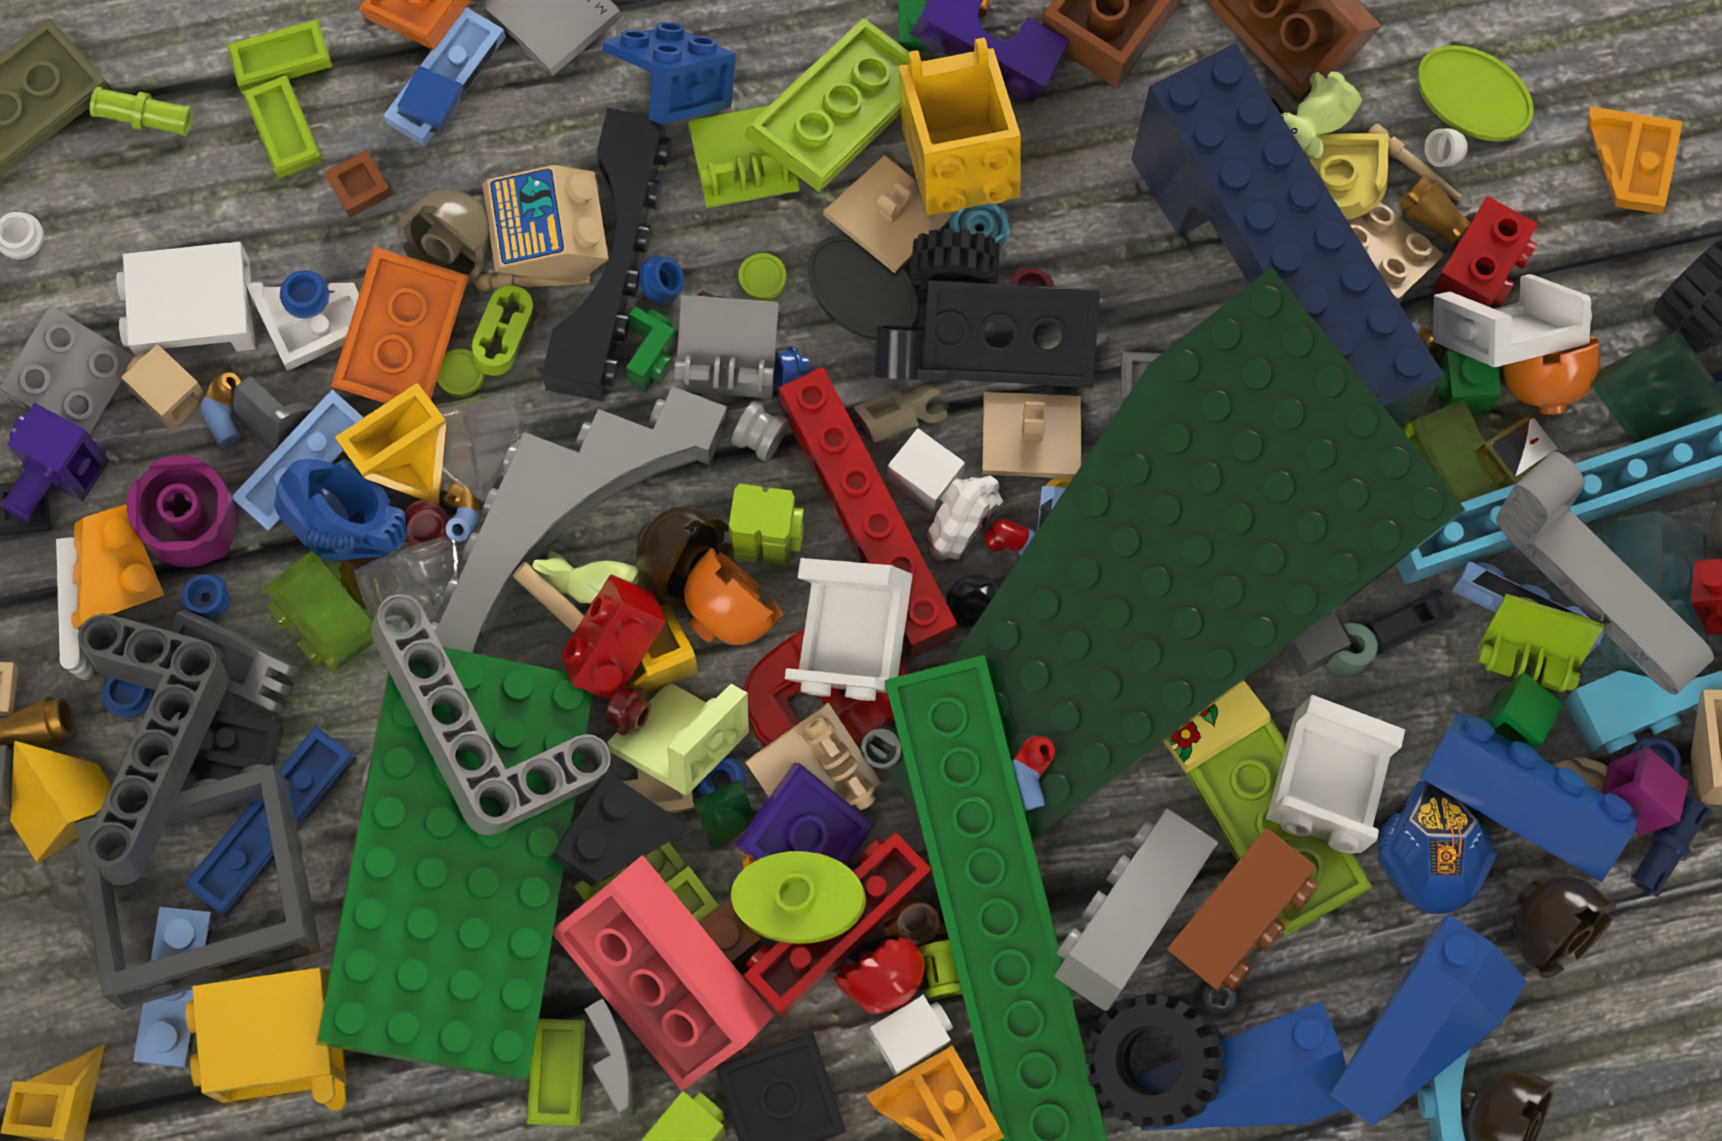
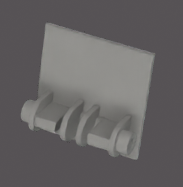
M681 294L678 352L674 374L675 387L689 393L772 399L779 302Z
M49 305L0 385V390L10 395L9 400L17 406L26 409L28 406L31 408L36 403L85 429L90 435L121 383V377L127 372V367L135 356Z

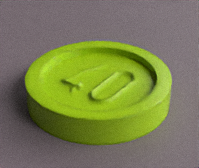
M756 253L749 256L741 264L738 273L739 285L742 291L754 300L768 301L776 298L784 290L787 280L784 264L779 258L769 253Z
M454 349L445 353L437 383L446 394L462 398L470 396L479 390L484 382L485 374L480 372L473 364L472 351Z

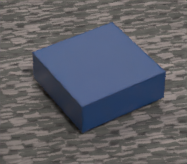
M418 66L397 105L399 112L443 131L464 91L463 86L457 81Z

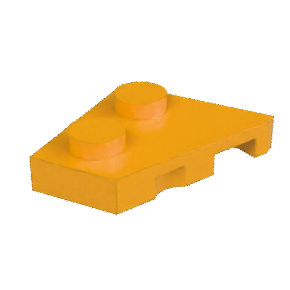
M1590 106L1588 124L1615 207L1664 215L1683 121Z
M126 504L83 517L74 523V547L77 551V559L73 564V584L78 585L77 610L71 614V623L74 629L80 628L92 616L99 614L117 615L157 601L165 596L144 545L129 522Z
M953 1045L866 1095L874 1110L923 1141H999L1004 1138L1000 1127Z

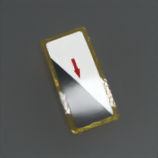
M1530 414L1484 443L1475 453L1503 489L1519 482L1552 451L1559 453L1561 451L1534 415Z

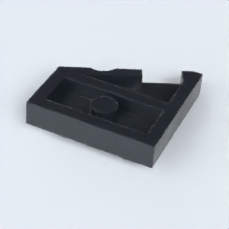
M181 711L178 720L185 717L188 711ZM216 711L180 792L189 790L192 784L201 780H222L239 775L240 771L248 766L259 764L275 765L284 727L274 722Z
M606 771L555 848L550 859L593 887L613 876L622 868L629 866L640 856L646 857L649 853L666 843L678 839L685 833L688 826Z

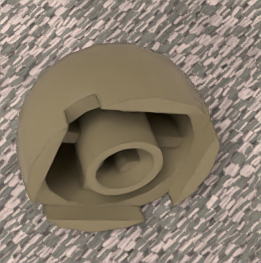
M439 189L427 193L411 204L400 217L397 224L398 234L403 229L407 239L402 247L408 257L468 275L466 286L474 283L492 259L493 254L486 208L475 197L460 191Z

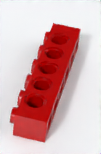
M824 367L779 387L780 408L784 416L789 419V426L859 562L891 565L913 574L903 638V647L909 659L912 660L955 639L957 623Z

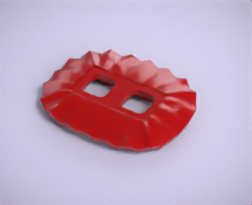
M805 628L766 654L751 669L742 690L748 693L749 724L756 738L765 747L800 723L789 707L788 700L800 692L801 683L784 678L786 668L799 669ZM902 654L898 677L910 674V667ZM831 688L830 696H818L823 705L830 704L859 750H861L863 738L871 729L878 726L891 727L895 723L887 693L876 692L875 701L845 697L837 688ZM875 735L872 741L878 738V736Z

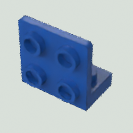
M662 22L656 25V29L647 31L625 30L621 32L619 37L603 40L602 50L652 73L649 105L650 120L662 125L731 108L736 53L718 46L715 39L690 34L685 31L683 25L678 23Z

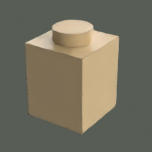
M158 344L149 352L144 351L134 357L127 367V372L121 377L131 393L171 431L177 428L201 405L205 396L199 383Z

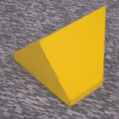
M418 383L335 436L336 442L364 479L422 500L435 502L439 505L447 423Z
M668 603L660 606L666 620L665 624L626 684V687L638 691L639 688L643 689L646 695L662 689L666 684H674L698 674L694 651Z
M14 741L10 822L35 861L40 863L78 838L76 823L93 818L94 814L101 810L112 784L97 763Z
M105 1044L25 1082L12 1081L1 1133L43 1141H83Z

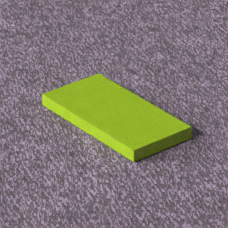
M862 18L747 126L745 137L820 192L901 114L899 66L908 64L909 51L868 20Z
M1270 717L1269 723L1192 769L1186 775L1237 862L1268 827L1317 867V874L1314 879L1318 884L1316 893L1299 913L1291 907L1280 920L1285 924V930L1281 934L1282 938H1285L1369 891L1372 885L1353 854L1336 851L1328 845V841L1311 835L1297 836L1290 834L1281 828V824L1266 819L1286 746L1284 738Z

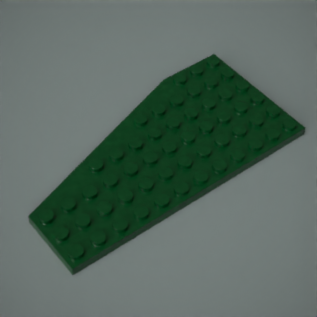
M1272 267L1149 363L950 661V663L981 655L986 656L1012 760L1022 744L1033 736L1047 737L1055 746V757L1038 780L1045 806L1025 811L1032 842L1466 511ZM896 745L893 746L884 761H888L895 756ZM902 751L897 762L884 769L917 812Z

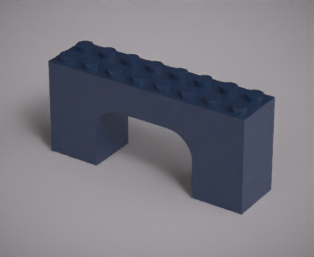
M1235 43L1150 85L1131 160L1178 237L1210 221L1249 285L1272 267L1402 431L1408 434L1444 374L1237 44Z

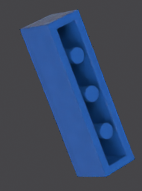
M1459 711L1420 776L1421 779L1600 882H1603L1629 842L1640 814L1632 810L1631 806L1624 799L1614 794L1599 792L1587 785L1583 777L1568 768L1555 767L1541 759L1539 753L1531 746L1522 742H1512L1496 733L1487 721L1476 716H1466Z

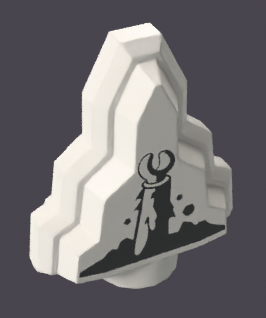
M991 475L983 478L970 477L964 480H954L946 493L945 501L936 513L934 522L926 535L931 544V555L938 561L946 560L947 558L959 560L972 543L980 538L984 528L1003 506V500L999 494V483Z

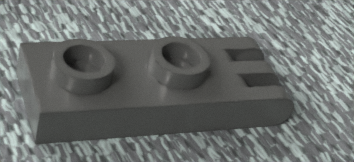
M187 609L177 611L170 631L211 644L228 673V690L271 711L278 713L284 711L287 701L270 691L272 689L278 693L290 695L294 683L277 673L279 671L285 675L297 677L301 669L299 663ZM209 666L200 667L194 673L201 675Z

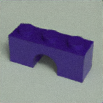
M926 0L909 34L918 38L921 45L935 53H945L948 56L974 52V39L985 37L987 48L994 49L1008 95L1017 99H1027L1033 103L1047 86L1069 42L1065 37L1029 17L1016 31L1013 38L1006 40L996 39L988 35L980 25L978 12L983 0Z

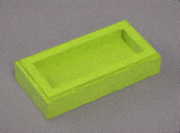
M318 19L226 44L241 93L284 75H287L289 80L333 67Z
M287 75L242 92L278 179L323 162Z
M538 1019L530 1067L528 1125L581 1127L587 1023L585 1020Z

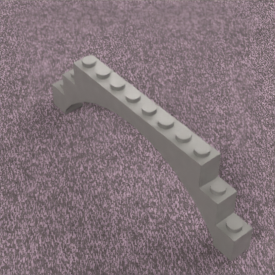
M672 386L666 400L659 398L653 408L649 420V426L654 427L653 429L598 409L593 422L585 421L581 427L575 446L576 449L580 450L579 452L524 432L518 446L512 444L507 450L502 464V472L506 474L499 489L492 488L488 493L482 510V515L486 519L479 534L473 532L468 538L462 556L466 564L460 577H452L447 585L442 602L447 607L440 622H432L431 624L442 647L481 654L490 630L508 597L519 583L512 577L514 572L524 562L532 566L534 560H537L563 532L590 510L622 490L658 473L695 461L710 465L728 424L727 406ZM370 762L362 778L361 787L363 788L366 786Z

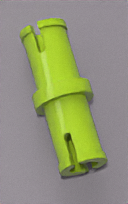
M96 86L91 97L90 115L92 117H102L130 123L132 128L144 131L146 127L187 136L192 123L193 108L187 105L182 106L154 100L151 94L139 92L135 96Z

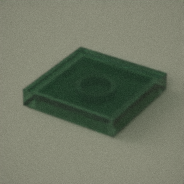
M1679 330L1599 369L1597 376L1590 384L1633 443L1722 414L1721 389Z

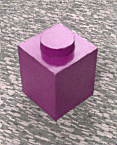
M1647 747L1609 762L1602 793L1614 794L1624 799L1634 812L1640 814L1634 831L1641 836L1680 822L1689 782Z

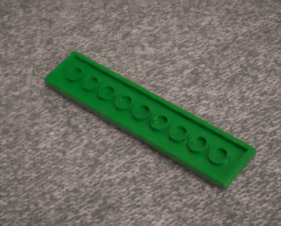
M981 655L887 679L885 683L992 1114L1004 1135V1138L999 1141H1108L1099 1102L1096 1098V1090L1094 1086H1090L1087 1078L1091 1071L1089 1064H1085L1086 1051L1070 988L1054 977L1063 960L1062 957L1056 954L1059 950V944L1019 793L986 656Z

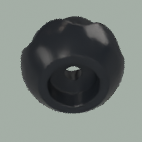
M981 574L968 575L956 581L947 592L946 603L957 624L964 628L974 626L1000 588L999 583Z

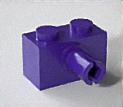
M34 403L27 414H22L15 421L10 431V441L7 445L20 459L24 470L6 498L2 500L0 506L15 517L29 522L30 516L50 485L83 502L109 460L85 429Z

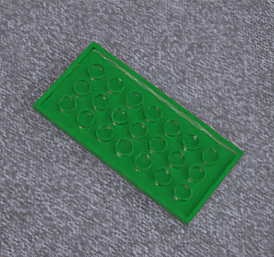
M443 647L506 770L570 739L586 734L593 693L573 686L567 672ZM414 660L408 663L409 670L416 677L425 679L433 676L432 668L424 661ZM389 671L387 672L316 1045L526 1081L530 1073L564 870L562 866L551 860L550 856L571 825L576 796L498 834L488 836L473 831L466 823ZM439 705L431 709L434 718L442 724H453L457 720L455 713L447 706ZM460 751L455 754L457 763L463 769L474 771L480 768L479 760L473 753ZM577 753L572 755V762L576 769L580 771L583 754ZM538 775L526 776V784L531 792L537 795L549 794L548 783L544 778ZM488 796L479 799L480 808L486 815L490 817H500L503 815V807L497 799Z

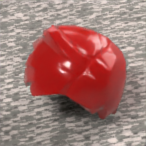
M911 939L884 940L876 951L860 952L858 963L841 965L840 973H837L834 979L838 987L868 1014L880 1015L899 1009L911 1000L921 985L925 961L919 948Z

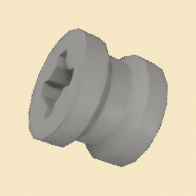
M752 401L735 428L731 444L738 448L749 447L756 452L757 458L768 462L776 452L786 433L789 419L782 415L772 416L765 412L762 404Z

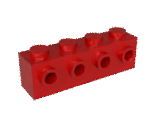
M896 832L886 842L878 838L858 858L862 864L854 873L864 888L866 904L861 917L850 929L834 938L815 943L796 944L779 941L773 948L767 943L746 963L750 970L744 974L745 980L780 1020L892 916L903 901L911 898L930 879L932 869Z

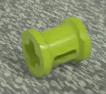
M950 941L934 942L918 947L925 961L929 989L925 992L926 1000H940L963 995Z

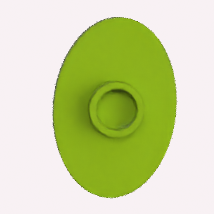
M1457 45L1435 48L1422 59L1417 71L1419 91L1429 108L1452 128L1468 136L1486 141L1511 140L1520 136L1528 128L1534 111L1531 95L1518 75L1500 60L1480 50Z
M792 851L772 854L748 865L733 883L731 902L742 922L754 932L775 941L804 944L828 940L850 929L859 920L864 911L866 895L855 873L838 860L812 852Z

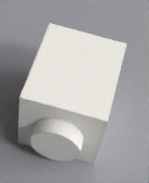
M917 428L889 463L887 481L934 514L944 503L951 483L954 480H962L965 462Z
M924 995L871 1026L869 1034L896 1078L949 1046L951 1039L946 1032L953 1029V1026L941 1005L935 1002L930 1006Z

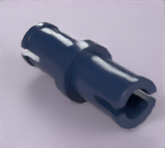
M1686 795L1680 822L1663 828L1662 831L1656 830L1650 839L1653 845L1636 872L1630 877V881L1636 884L1642 891L1658 897L1679 861H1686L1691 854L1689 845L1705 820L1711 815V809L1705 807L1706 805L1698 799Z

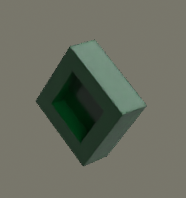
M740 781L693 800L696 812L712 849L740 837L755 817Z

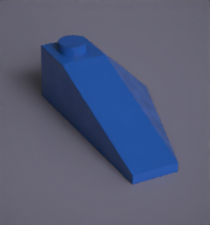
M1451 915L1446 916L1432 930L1327 1097L1371 1127L1374 1126L1501 1025L1526 985L1527 980L1495 944Z
M1318 1002L1220 1041L1219 1045L1225 1046L1226 1057H1222L1221 1068L1226 1069L1224 1080H1219L1216 1089L1220 1090L1214 1101H1209L1205 1105L1206 1110L1199 1116L1191 1117L1188 1119V1122L1178 1125L1140 1128L1141 1131L1203 1129L1208 1127L1305 1125L1344 1110L1345 1108L1327 1097L1346 1068L1343 1050L1323 1002ZM1183 1057L1134 1077L1148 1091L1164 1092L1175 1085L1181 1075Z

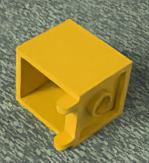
M985 37L974 39V52L921 62L918 50L908 52V64L899 66L902 131L926 215L953 213L960 209L990 203L999 204L1010 199L1020 198L1021 135L994 49L987 48Z
M321 968L192 986L193 1001L186 1003V1020L189 1032L196 1033L198 1054H192L190 1059L194 1085L201 1086V1093L221 1103L312 1090L315 1101L325 1104L332 1111L342 1110L347 1103L344 1051L339 1048L316 1045L329 975Z

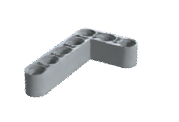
M1552 451L1513 486L1496 516L1499 528L1591 620L1605 624L1603 632L1658 686L1670 694H1678L1713 661L1714 655L1712 650L1676 612L1569 510L1584 487L1585 480L1571 460L1559 452Z
M403 594L389 596L381 603L372 622V639L466 823L473 831L488 836L498 834L591 789L606 773L611 760L609 748L602 739L588 734L570 739L506 770L420 604L414 598ZM391 615L400 616L408 622L410 630L403 633L394 632L386 625L385 618ZM414 660L424 661L432 668L433 676L425 679L416 677L409 670L408 663ZM439 705L447 706L455 713L457 720L453 724H442L434 718L431 709ZM460 751L473 753L479 760L480 768L474 771L463 769L457 763L455 754ZM579 753L588 756L593 762L594 772L582 773L577 770L573 765L572 755ZM538 775L544 778L548 783L549 794L537 795L531 792L526 784V776ZM486 796L497 799L503 807V815L500 817L486 815L480 808L479 799Z

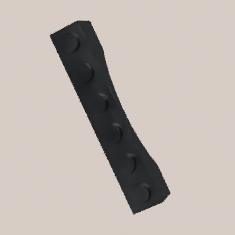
M607 108L597 155L600 171L611 190L616 208L613 248L605 271L591 294L572 315L553 328L542 371L547 391L603 401L606 387H614L616 384L620 360L619 358H614L617 341L625 342L630 325L629 313H624L628 296L635 298L639 289L640 269L635 268L639 252L646 253L649 247L651 225L646 224L649 208L655 210L658 208L662 181L656 180L660 165H668L672 149V138L666 137L665 125L650 120L647 115Z

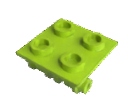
M769 105L688 121L706 209L800 191L797 175L745 137L747 126Z
M1505 594L1477 645L1479 650L1477 662L1485 664V670L1493 671L1510 677L1514 670L1515 661H1517L1514 679L1524 673L1526 665H1530L1529 676L1536 682L1541 669H1543L1540 680L1542 687L1564 694L1566 690L1573 692L1577 689L1581 676L1577 671L1603 631L1605 624L1587 619L1579 613L1564 612L1538 604L1530 598Z

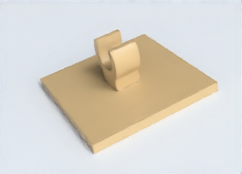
M885 155L823 211V215L894 273L912 258L913 240L918 238V235L921 233L929 235L930 230L937 229L940 232L950 222L952 213H939L927 216L917 181Z
M984 392L982 475L1073 479L1081 467V396Z

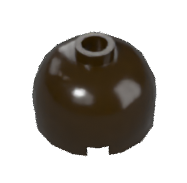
M672 507L657 515L652 521H649L642 527L637 539L635 565L639 570V577L643 585L674 608H687L684 588L689 573L698 560L710 548H714L716 555L721 552L727 557L730 556L731 545L724 541V531L729 532V526L718 517L696 507Z
M1572 876L1555 877L1544 884L1538 880L1533 881L1522 890L1516 899V902L1520 905L1513 919V938L1517 950L1541 977L1550 978L1565 970L1558 963L1563 957L1575 953L1578 960L1597 942L1613 920V917L1606 911L1616 910V905L1602 891L1579 878Z
M1502 1070L1487 1077L1479 1089L1469 1086L1461 1100V1116L1466 1118L1463 1130L1465 1141H1536L1552 1101L1553 1092L1550 1090L1554 1084L1534 1074L1520 1070Z

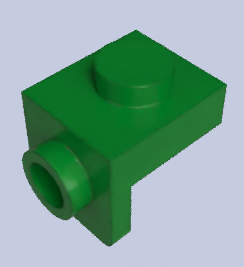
M633 307L629 313L631 330L645 338L626 369L629 384L646 393L653 381L660 383L668 374L674 360L671 355L677 347L676 336L672 323L665 316L651 309L645 313L639 308Z

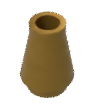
M1424 175L1397 204L1405 211L1404 217L1441 236L1451 245L1471 224L1461 214L1436 179L1431 182Z
M47 696L6 718L0 719V745L12 748L14 747V741L32 746L62 745L64 739L71 738L75 731L74 718L70 706L63 698L54 700L52 697Z

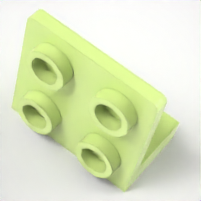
M672 683L666 684L648 702L651 705V709L644 726L639 731L630 728L626 735H620L617 732L608 741V748L614 755L687 796L749 733L748 693L730 684L717 698H711L706 703Z

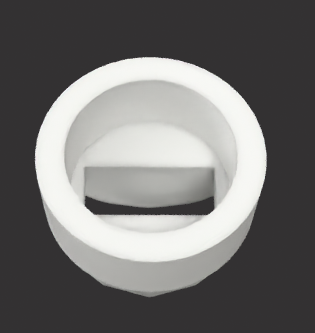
M1450 128L1432 131L1425 142L1426 158L1436 167L1454 166L1464 159L1468 151L1464 135Z

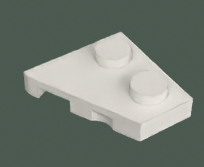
M263 283L247 285L287 371L344 345L359 296L354 283H329L330 298L328 305L319 315L308 319L296 318L284 309L280 300L281 287H264Z

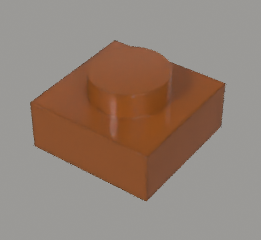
M367 150L324 172L327 181L349 218L392 196L388 185Z
M729 899L699 922L732 964L761 942L756 932L746 926L736 914Z

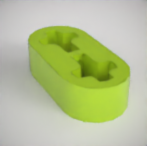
M514 285L503 286L496 290L489 300L472 342L473 364L485 375H502L509 371L515 363L533 317L532 297L523 288ZM511 302L519 304V312L513 313L508 325L504 324L503 308H508ZM499 336L502 338V352L497 353L494 359H489L486 357V349H490L496 337Z

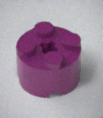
M187 455L163 457L149 465L150 469L139 479L136 478L131 485L126 503L129 522L149 551L160 561L183 568L201 566L224 557L230 550L231 543L238 529L239 511L238 506L232 499V493L221 476L202 460ZM187 506H190V507H191L190 510L185 511V507H187Z

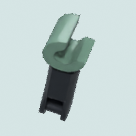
M1436 589L1366 623L1365 626L1356 623L1344 624L1342 627L1352 643L1349 647L1354 650L1355 654L1345 649L1334 654L1325 667L1338 678L1349 679L1356 677L1369 665L1376 653L1382 654L1413 638L1434 630L1451 621L1456 615L1453 611L1448 612L1440 599L1443 593L1441 589ZM1421 607L1430 620L1423 624L1415 610Z

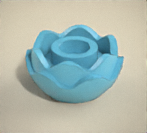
M990 203L960 209L953 212L950 218V228H953V232H961V229H968L970 234H975L978 232L975 227L982 226L984 230L981 233L985 234V238L993 237L995 243L999 242L1000 248L1005 244L1010 233L1007 213L1003 207L997 204Z

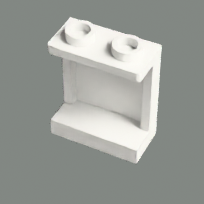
M241 242L123 254L124 271L117 272V289L120 300L126 301V317H120L119 331L123 346H129L135 357L141 352L151 350L156 344L166 349L231 342L236 352L256 350L252 296L247 288V285L251 284L250 260Z
M1532 274L1524 275L1520 278L1519 301L1515 304L1499 308H1490L1450 291L1434 295L1433 342L1492 367L1590 344L1591 298L1586 294Z
M800 558L798 578L810 582L811 590L799 669L786 668L784 679L801 683L800 692L811 695L830 696L831 688L846 689L845 697L875 701L876 692L888 694L885 680L898 677L913 574L891 565Z
M1311 695L1294 712L1266 819L1281 824V828L1290 834L1297 836L1311 835L1328 841V845L1336 851L1347 854L1362 853L1377 841L1379 830L1374 828L1373 824L1390 757L1401 748L1405 729Z

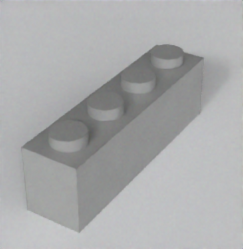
M1166 808L1156 824L1147 819L1130 844L1138 849L1133 859L1131 860L1122 855L1106 879L1114 885L1108 896L1098 891L1081 916L1089 921L1083 933L1073 928L1056 953L1065 960L1054 977L1107 1012L1218 844V841L1168 808Z

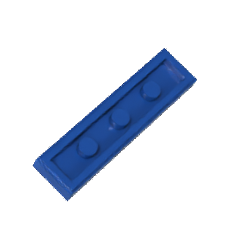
M316 725L278 770L289 781L298 830L357 760L354 754ZM264 799L256 800L247 807L184 883L188 889L225 918L228 917L274 861Z

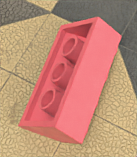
M643 855L554 927L553 936L681 1091L746 1046L775 1016Z

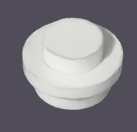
M11 212L0 219V252L3 255L16 260L26 259L34 255L41 248L44 241V231L34 216L24 212Z

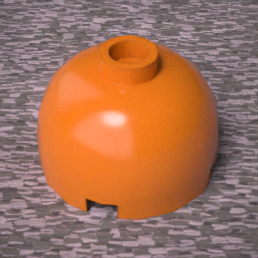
M1590 336V344L1502 365L1500 367L1503 381L1515 398L1524 404L1538 406V413L1554 415L1567 412L1568 404L1582 400L1591 392L1599 376L1601 354L1598 339Z
M710 548L698 560L689 573L685 584V604L694 616L688 624L708 643H711L715 637L728 645H747L758 641L783 617V612L772 597L764 604L759 599L762 595L757 589L761 586L725 554L720 552L716 555L714 548Z

